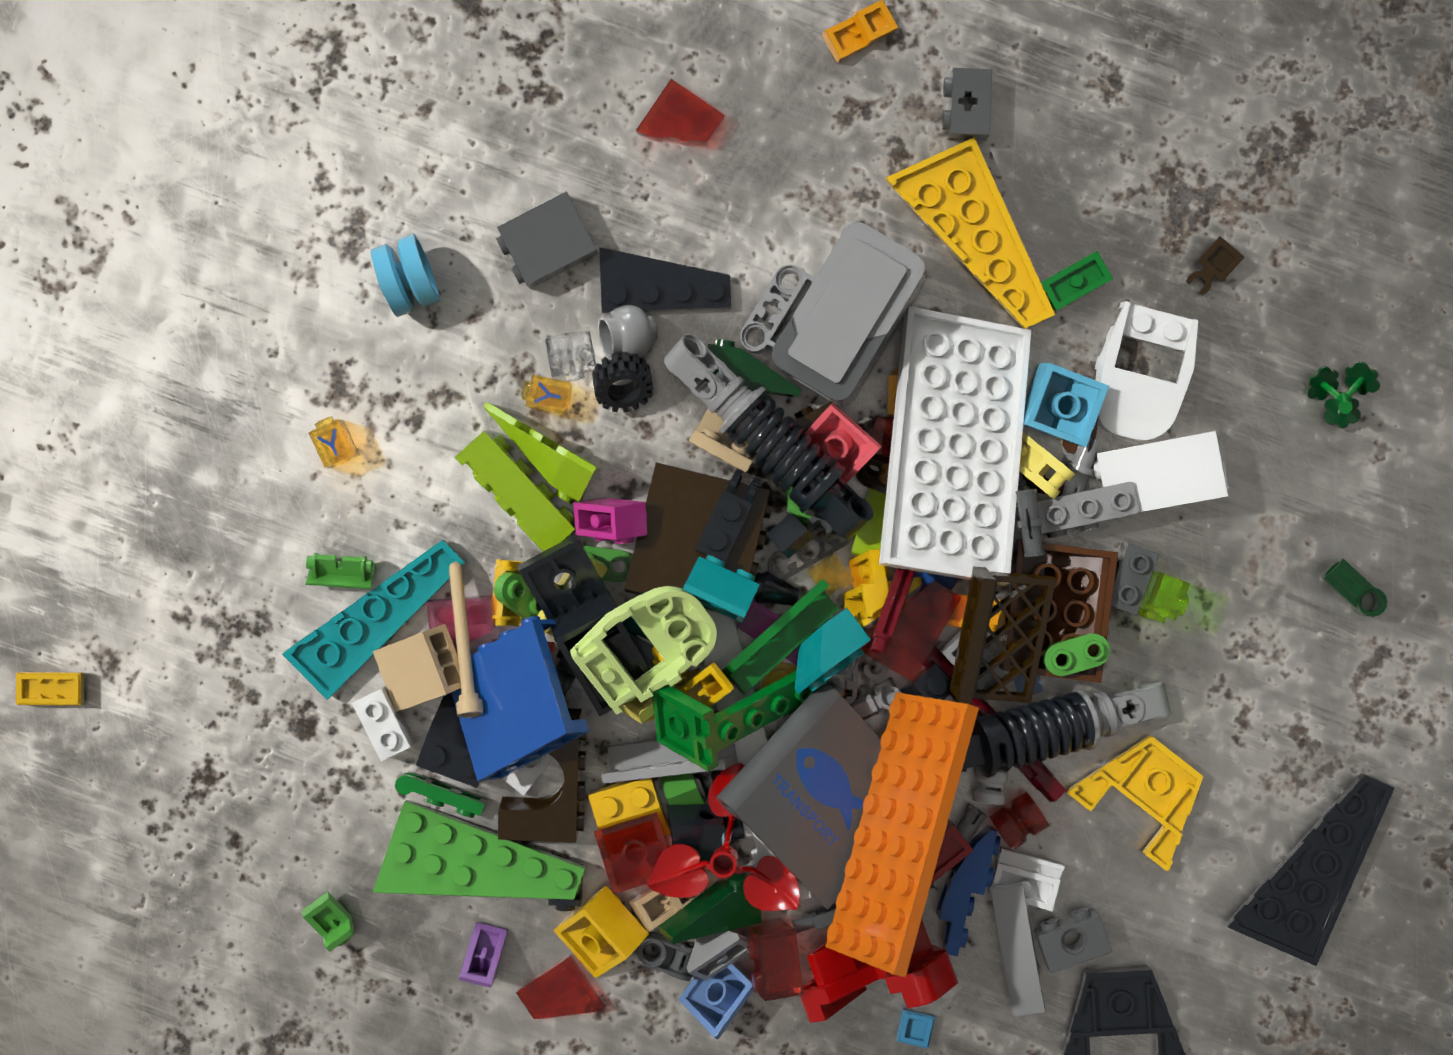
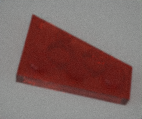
M931 581L904 605L892 643L888 644L885 655H877L871 652L870 649L874 641L872 638L873 634L869 637L871 640L861 649L866 656L907 680L914 682L962 597L941 584Z

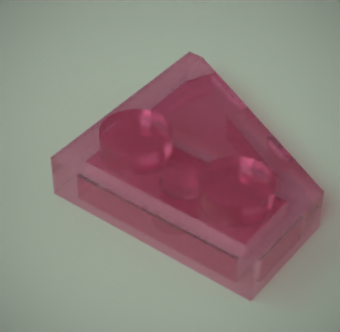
M493 595L465 597L470 643L496 627L495 619L492 618V615H495ZM452 598L428 600L426 605L429 629L446 624L457 651Z

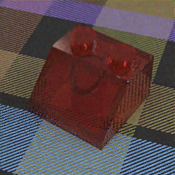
M657 811L594 830L613 894L648 884L658 857L670 846Z
M781 918L772 919L750 929L751 939L747 940V952L749 959H754L755 972L751 973L754 993L758 992V995L764 1001L804 995L796 929Z

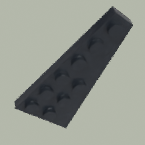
M1361 773L1224 925L1317 966L1395 788Z

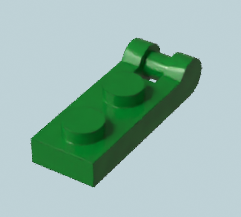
M410 771L405 772L395 782V789L401 795H407L411 792L426 796L425 801L439 807H444V804L451 805L457 808L456 812L469 818H474L475 814L481 816L489 800Z

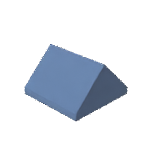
M736 961L707 981L694 977L678 1000L714 1038L719 1039L756 989L757 976Z

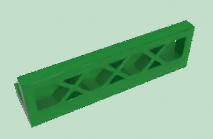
M824 579L722 670L743 695L839 609L824 592L830 586Z

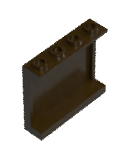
M656 462L646 500L647 535L637 536L624 587L625 592L638 595V593L643 594L663 586L683 589L699 557L706 559L707 557L695 551V548L723 490L726 491L730 480ZM740 483L733 495L745 499L749 485ZM758 488L752 501L753 506L724 566L725 569L734 573L737 572V569H741L756 577L759 563L753 562L756 549H763L767 531L761 530L763 518L770 519L774 500L768 499L770 490ZM704 606L706 610L716 612Z

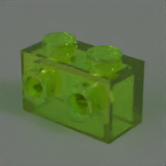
M1153 571L1139 608L1141 609L1139 615L1163 624L1166 619L1176 621L1178 615L1182 616L1188 606L1189 598L1185 596L1190 583L1158 571Z

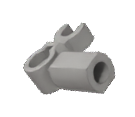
M882 657L878 658L881 664V670L878 673H872L867 664L863 665L865 675L875 682L872 688L876 695L871 697L869 693L856 699L854 703L849 704L863 720L879 714L878 709L882 707L889 709L896 692L901 693L896 687L893 678L887 677L888 664Z

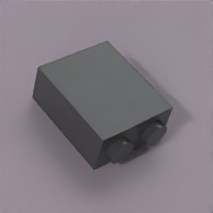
M567 191L497 227L501 236L497 237L496 240L503 254H511L516 264L511 269L518 283L522 284L525 282L529 289L599 254Z

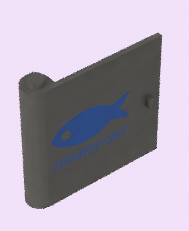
M832 681L829 684L824 683L813 691L716 797L718 802L730 814L745 823L827 910L836 901L842 889L845 878V866L850 859L854 845V834L859 827L863 813V801L868 795L872 781V769L877 763L881 750V739L843 698L846 695L843 689Z

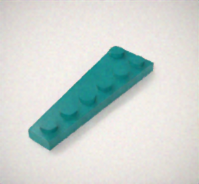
M441 540L345 610L332 617L321 627L291 646L282 655L326 700L330 699L374 655L372 651L380 649L450 580V564L458 562L463 567L467 562L445 540Z

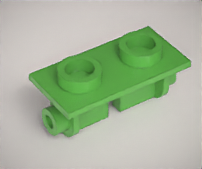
M314 553L313 556H307L306 568L309 569L306 585L371 589L376 563H373V560H367V556H343L342 561H337L336 555Z

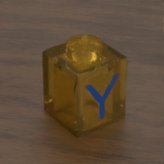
M532 375L531 382L525 381L522 400H526L525 407L567 416L573 384Z
M332 416L327 417L314 424L315 430L308 432L324 468L332 469L360 456L344 420H334Z

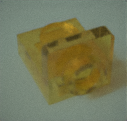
M834 553L808 571V575L816 585L822 579L830 585L824 591L828 596L854 581Z

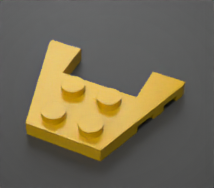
M1149 735L1068 788L1066 793L1091 812L1108 789L1114 786L1162 824V827L1142 852L1168 872L1173 863L1172 858L1177 845L1179 846L1187 816L1191 813L1203 776L1157 739Z

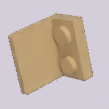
M707 409L697 429L691 435L689 443L747 473L756 455L750 458L746 457L744 451L747 445L743 448H737L735 441L732 442L724 434H721L719 429L723 420L717 413L712 414Z

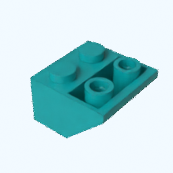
M848 608L824 623L799 645L795 690L798 694L808 687L812 692L815 691L831 677L839 674L864 654L861 648L871 639Z

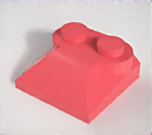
M833 402L804 433L812 437L810 444L815 442L820 444L821 450L819 454L828 452L830 457L846 468L841 476V479L846 483L882 447Z

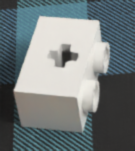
M386 686L352 703L381 762L410 748L416 743L401 711H395Z

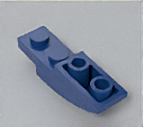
M986 825L972 839L974 842L971 847L974 851L956 864L953 871H950L940 895L936 914L940 920L947 921L942 948L947 950L948 955L958 956L960 947L965 948L968 929L964 928L966 916H972L975 897H971V893L984 895L985 888L992 885L994 868L990 867L992 855H998L1001 837L996 836L997 830L993 826Z

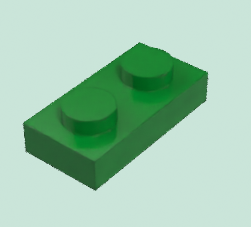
M1097 250L1042 281L1041 284L1054 312L1111 281L1113 277Z

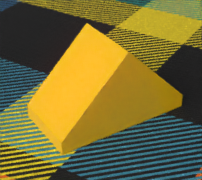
M712 662L678 690L711 707L731 692L734 686L715 662Z

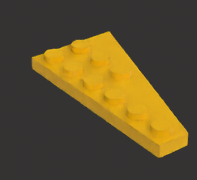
M975 137L885 178V181L1023 329L1055 315Z

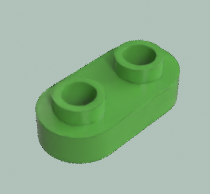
M583 546L588 556L603 562L607 566L608 570L602 578L603 581H626L632 560L630 553L618 549ZM616 560H621L625 564V569L621 573L613 569V564Z
M506 572L498 577L494 586V594L498 602L523 619L538 616L541 608L521 574Z
M1087 633L1053 643L1044 652V666L1050 673L1056 676H1067L1094 668L1106 662L1110 654V646L1103 636L1095 633ZM1096 644L1099 647V652L1096 656L1092 657L1088 654V648L1090 645ZM1059 654L1067 656V662L1063 666H1058L1056 663V657Z

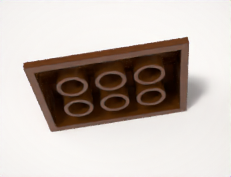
M1015 540L1011 573L1053 576L1056 579L1037 675L1101 683L1104 663L1100 666L1067 676H1056L1050 673L1044 666L1043 655L1051 644L1087 633L1101 635L1107 640L1118 552L1043 543L1045 555L1024 557L1023 540ZM1009 583L1008 595L1016 590L1011 583ZM1034 585L1024 593L1031 604L1043 595L1045 585ZM1019 596L1007 606V612L1013 618L1027 608L1028 605ZM1032 613L1017 625L1024 634H1027L1036 627L1038 618ZM1006 616V619H1005V623H1007V622L1009 621V619L1007 618V616ZM1013 627L1003 635L1002 644L1007 649L1022 636ZM1025 644L1011 656L1020 665L1030 657L1032 649L1028 644ZM1092 644L1088 648V654L1092 657L1096 656L1099 652V647L1096 644ZM1059 654L1056 657L1057 665L1063 666L1066 664L1067 656ZM1009 658L999 664L1000 669L1003 671L1011 672L1016 668Z

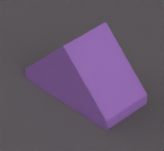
M476 922L459 976L460 981L489 988L492 987L497 977L506 940V929Z

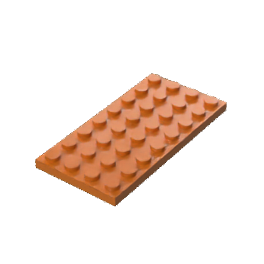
M896 692L889 708L890 716L887 727L881 737V750L878 760L872 769V781L868 795L863 801L862 817L859 827L854 834L852 853L845 866V878L842 889L836 899V910L832 924L827 931L825 947L891 974L906 978L977 717L978 707L965 703Z

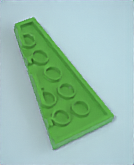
M406 800L402 806L372 893L574 900L579 892L587 867L516 840H498V834Z

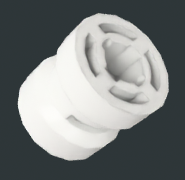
M976 768L975 778L978 780L977 788L973 790L972 800L986 804L1004 805L1006 794L1003 792V787L1008 782L1009 772L999 769L994 777L985 778Z

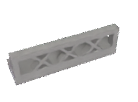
M649 740L607 747L611 770L602 773L601 776L604 784L705 772L706 770L660 744L657 740ZM735 743L717 752L718 767L713 770L726 769L738 763Z

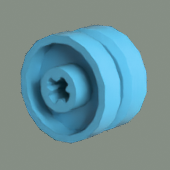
M415 234L398 240L397 250L399 258L394 249L387 244L371 249V258L379 286L396 317L413 312L414 300L412 292L418 303L424 307L440 302V294L431 266Z

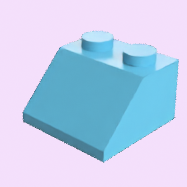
M1039 363L1025 400L1023 426L1069 443L1087 447L1109 385L1051 363Z

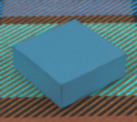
M903 1007L896 1036L897 1042L929 1048L935 1015Z

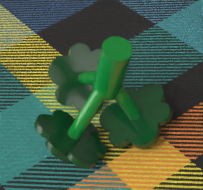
M1358 361L1354 366H1348L1345 369V374L1347 375L1345 384L1349 388L1346 393L1337 391L1339 382L1336 379L1339 373L1327 366L1319 368L1308 379V385L1310 386L1306 390L1307 397L1324 400L1328 394L1333 396V399H1328L1324 403V408L1326 409L1324 420L1327 424H1337L1339 428L1345 429L1349 423H1357L1361 418V412L1357 409L1359 401L1351 397L1356 391L1361 395H1366L1368 392L1375 393L1379 390L1378 372L1370 369L1365 362Z

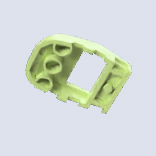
M663 586L645 592L608 612L570 650V653L575 663L617 715L623 712L620 707L621 705L635 698L643 702L654 696L652 692L667 684L672 687L682 680L680 675L691 665L697 666L714 648L717 630L713 619L694 595L678 587ZM632 616L664 658L663 661L648 670L636 681H634L603 641V638L607 636L606 632Z

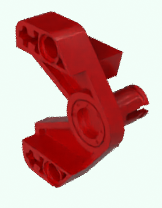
M921 919L906 978L891 974L825 947V943L807 955L814 978L800 987L798 994L808 1021L814 1023L829 1019L865 992L867 985L879 979H885L890 994L902 993L907 1008L924 1006L938 1000L956 986L958 980L947 950L931 944Z

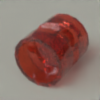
M1027 791L1012 799L1011 807L1002 806L988 816L1011 851L1026 843L1027 835L1036 836L1050 827L1048 821Z

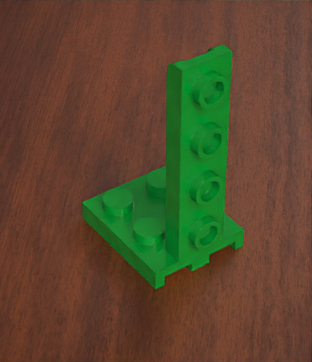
M796 671L714 714L713 709L667 684L652 692L654 695L652 698L657 742L709 772L718 767L717 752L797 709L812 691L808 687L800 694L797 693L795 690Z

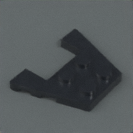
M1150 967L1084 972L1063 1055H1090V1037L1155 1033L1156 1055H1186Z

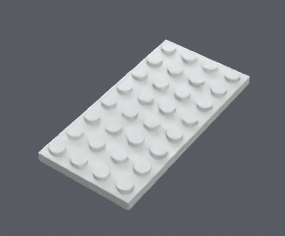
M911 306L908 307L903 321L879 565L971 580L973 566L986 567L989 572H1011L1017 503L1015 491H1018L1031 330ZM997 582V585L1005 586L1009 584L1005 582Z

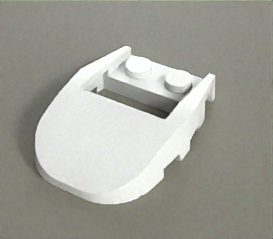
M1124 301L1119 305L1118 309H1121L1115 325L1111 326L1108 331L1105 344L1100 356L1097 357L1094 368L1096 370L1095 380L1109 385L1098 415V424L1109 433L1133 440L1149 441L1163 435L1177 417L1195 368L1198 320L1188 319ZM1122 337L1183 352L1184 357L1177 384L1116 368L1115 364Z

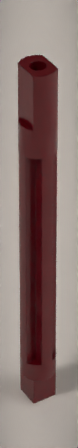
M902 611L895 634L925 668L936 663L951 681L954 665ZM951 693L952 698L958 702L953 693ZM972 699V704L965 703L979 708L977 716L993 715L996 713L985 700ZM1036 761L1034 764H1024L1023 767L1018 768L1049 802H1056L1067 791L1043 762Z

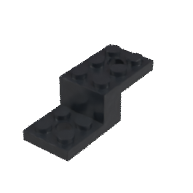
M574 535L517 565L546 618L555 619L556 624L551 627L554 640L599 716H602L611 711L612 708L572 659L570 650L608 612L618 606L578 536ZM559 573H569L572 576L571 580L565 585H558L554 582L555 577ZM620 621L606 632L607 636L603 638V641L634 681L650 670L628 632L624 621Z

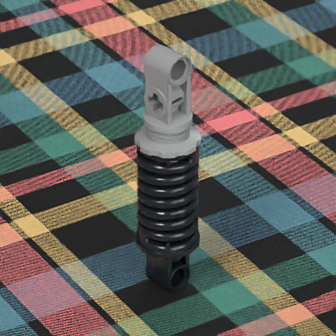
M685 334L665 356L664 362L668 370L689 387L693 394L708 406V410L712 414L717 413L721 417L723 423L719 432L732 442L735 441L737 448H743L747 445L744 451L745 456L750 458L756 455L753 460L756 466H762L766 463L762 469L765 475H770L775 471L771 478L772 482L779 484L784 480L780 487L781 491L787 493L792 490L789 497L800 508L799 510L802 513L813 508L840 537L845 539L852 538L873 518V510L870 504L841 479L846 468L830 457L828 452L819 454L821 450L820 444L816 442L810 444L812 437L809 434L801 436L803 428L800 425L792 427L794 420L791 416L783 418L785 414L784 409L781 407L775 409L776 402L765 392L763 387L753 392L744 385V380L740 376L737 377L724 362L719 360L705 346L700 338L693 334ZM718 369L719 372L714 375L713 372ZM703 383L706 384V386H704L703 388H700V386H701Z
M1164 682L1149 683L1110 696L1100 691L1093 693L1089 697L1081 689L1072 690L1071 693L1064 694L1063 697L1056 696L1050 700L1045 699L1038 703L1033 702L1027 706H1018L1016 709L1010 708L1004 712H996L993 715L977 716L962 770L976 766L983 777L990 778L994 777L999 769L1005 772L1010 770L1012 766L1020 768L1024 764L1031 765L1036 761H1045L1047 757L1053 759L1058 757V755L1064 756L1070 752H1079L1081 749L1093 750L1099 745L1100 736H1114L1117 728L1171 715Z

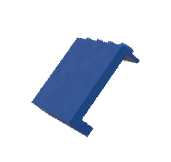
M539 616L526 618L520 622V627L500 633L498 640L480 645L477 648L478 652L471 654L475 693H478L479 699L483 701L484 714L471 718H459L477 781L502 779L590 732L586 719L571 720L544 633L545 630L556 624L555 619H540ZM461 688L451 692L455 706L456 702L459 701L458 696L462 695Z

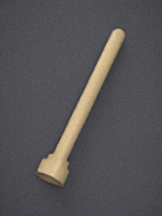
M453 562L449 566L462 693V695L458 696L459 701L456 702L457 717L471 718L484 714L483 701L479 699V695L475 693L462 566L458 562Z

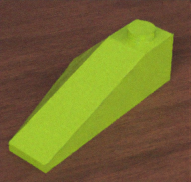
M486 401L483 406L484 409L547 482L557 489L554 495L569 504H572L574 499L578 502L582 501L601 469Z

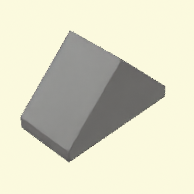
M730 931L696 938L687 965V971L689 974L707 981L757 948L756 943Z

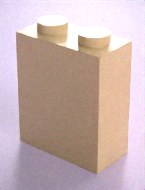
M446 624L372 651L396 712L461 688L458 655Z

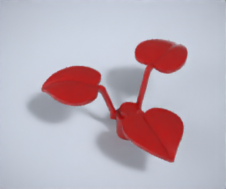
M735 763L721 771L709 790L708 802L712 813L719 817L729 816L723 846L718 847L714 851L710 862H700L699 853L692 846L686 844L669 846L657 859L653 873L648 881L650 889L669 897L689 898L700 894L708 885L709 876L704 867L707 870H711L719 878H728L734 872L737 874L751 872L744 881L743 890L746 899L752 906L763 911L798 909L800 901L798 880L776 856L766 855L762 857L756 868L751 865L740 866L738 865V853L730 847L735 817L718 802L716 797L745 766L743 763Z

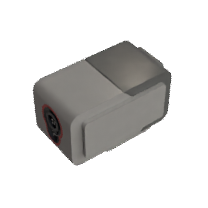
M853 222L844 229L816 277L794 265H785L779 268L740 333L741 343L753 354H762L771 347L773 349L772 359L785 375L830 402L832 401L841 408H844V406L851 404L856 399L902 323L908 307L912 306L925 283L924 262L916 253L861 222ZM787 274H795L799 277L798 285L792 290L782 287V279ZM777 302L781 313L779 315H771L768 323L773 327L769 331L765 325L757 322V320L761 318L765 322L769 315V312L766 310L767 305L774 306ZM792 312L791 319L787 323L783 332L780 335H778L786 320L788 319L789 315ZM754 330H761L765 334L764 342L756 347L750 346L748 343L749 334Z

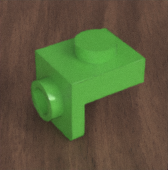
M326 892L302 910L303 918L323 937L324 947L329 952L337 946L344 945L355 932L352 916L329 892Z

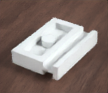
M1000 847L991 886L1023 882L1027 905L1053 911L1061 882L1060 878L1065 866L1062 863ZM989 887L988 893L991 895V888Z

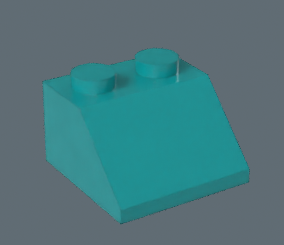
M707 555L706 559L699 557L682 590L694 595L703 606L742 623L760 585L754 582L756 577L741 569H737L736 573L724 568L726 563L713 556Z

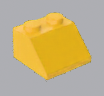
M654 778L616 782L590 791L588 798L597 827L609 853L671 834Z
M607 886L590 896L553 930L595 978L627 959L649 935L639 919L629 912L621 903L619 897Z

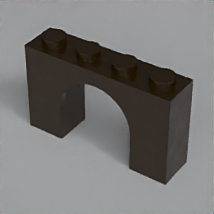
M568 708L571 720L582 719V709ZM587 733L549 753L559 763L564 774V783L556 792L541 798L502 796L498 809V840L576 843L578 832L585 829V812H580L579 807L580 801H585L586 781H580V771H586L587 751H581V740L587 739Z

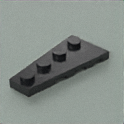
M599 247L602 313H610L624 305L637 306L644 312L731 308L729 274Z

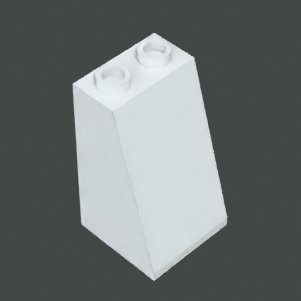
M1219 430L1097 453L1098 460L1093 461L1096 480L1102 479L1103 487L1133 482L1139 512L1227 497L1231 494Z

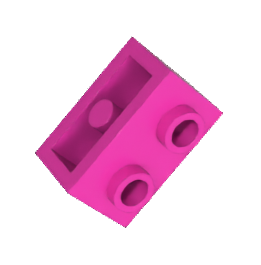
M613 498L574 502L576 535L594 537L595 541L614 540L616 544L633 543L634 537L647 535L645 502Z

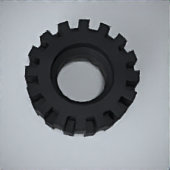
M622 352V357H617V353L611 354V360L606 356L602 358V365L597 363L595 371L592 372L594 393L598 404L602 403L603 408L606 410L611 406L612 412L617 413L619 408H623V413L629 412L628 407L631 406L634 410L639 409V402L645 405L648 402L647 397L651 398L653 395L650 366L646 363V360L643 357L639 360L638 354H633L630 358L628 352ZM620 380H632V382L625 385L613 384Z

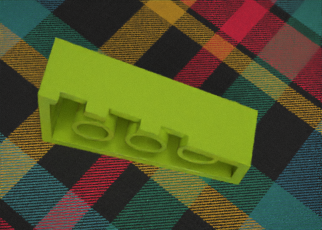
M483 431L454 458L462 466L467 464L473 470L474 479L488 492L492 491L495 495L494 499L507 514L517 519V525L542 551L569 538L575 532V525L573 524L575 522L574 515L567 507L563 506L560 509L551 500L555 497L551 489L543 481L538 485L530 476L534 472L532 468L521 457L517 461L508 452L512 446L500 433L494 436L490 432Z

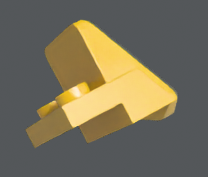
M880 549L868 550L849 560L853 589L842 594L844 608H848L864 631L878 623L892 581L887 582L886 577L889 573V567L879 565ZM921 577L913 579L906 601L921 589Z

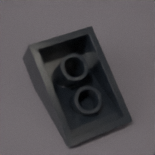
M452 693L443 695L425 738L416 766L478 788L482 781H477L459 717H457Z

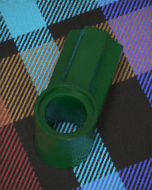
M1343 558L1334 563L1322 577L1332 589L1351 605L1353 611L1358 615L1375 617L1382 614L1387 608L1388 601L1384 592L1375 588ZM1367 593L1372 594L1375 598V605L1370 611L1365 610L1362 605V598Z

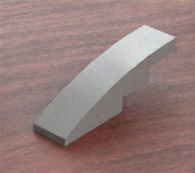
M1023 882L991 886L999 944L1013 1017L1045 1013L1039 967Z

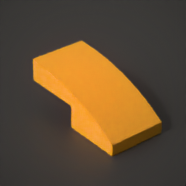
M880 0L855 12L851 18L826 29L822 36L838 63L898 29V26L884 0Z

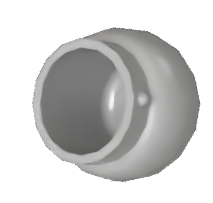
M620 306L611 311L609 315L600 317L598 321L600 344L603 352L609 359L613 353H617V357H622V352H628L630 358L633 354H638L639 358L649 352L652 341H655L657 338L654 319L650 315L647 316L637 306Z

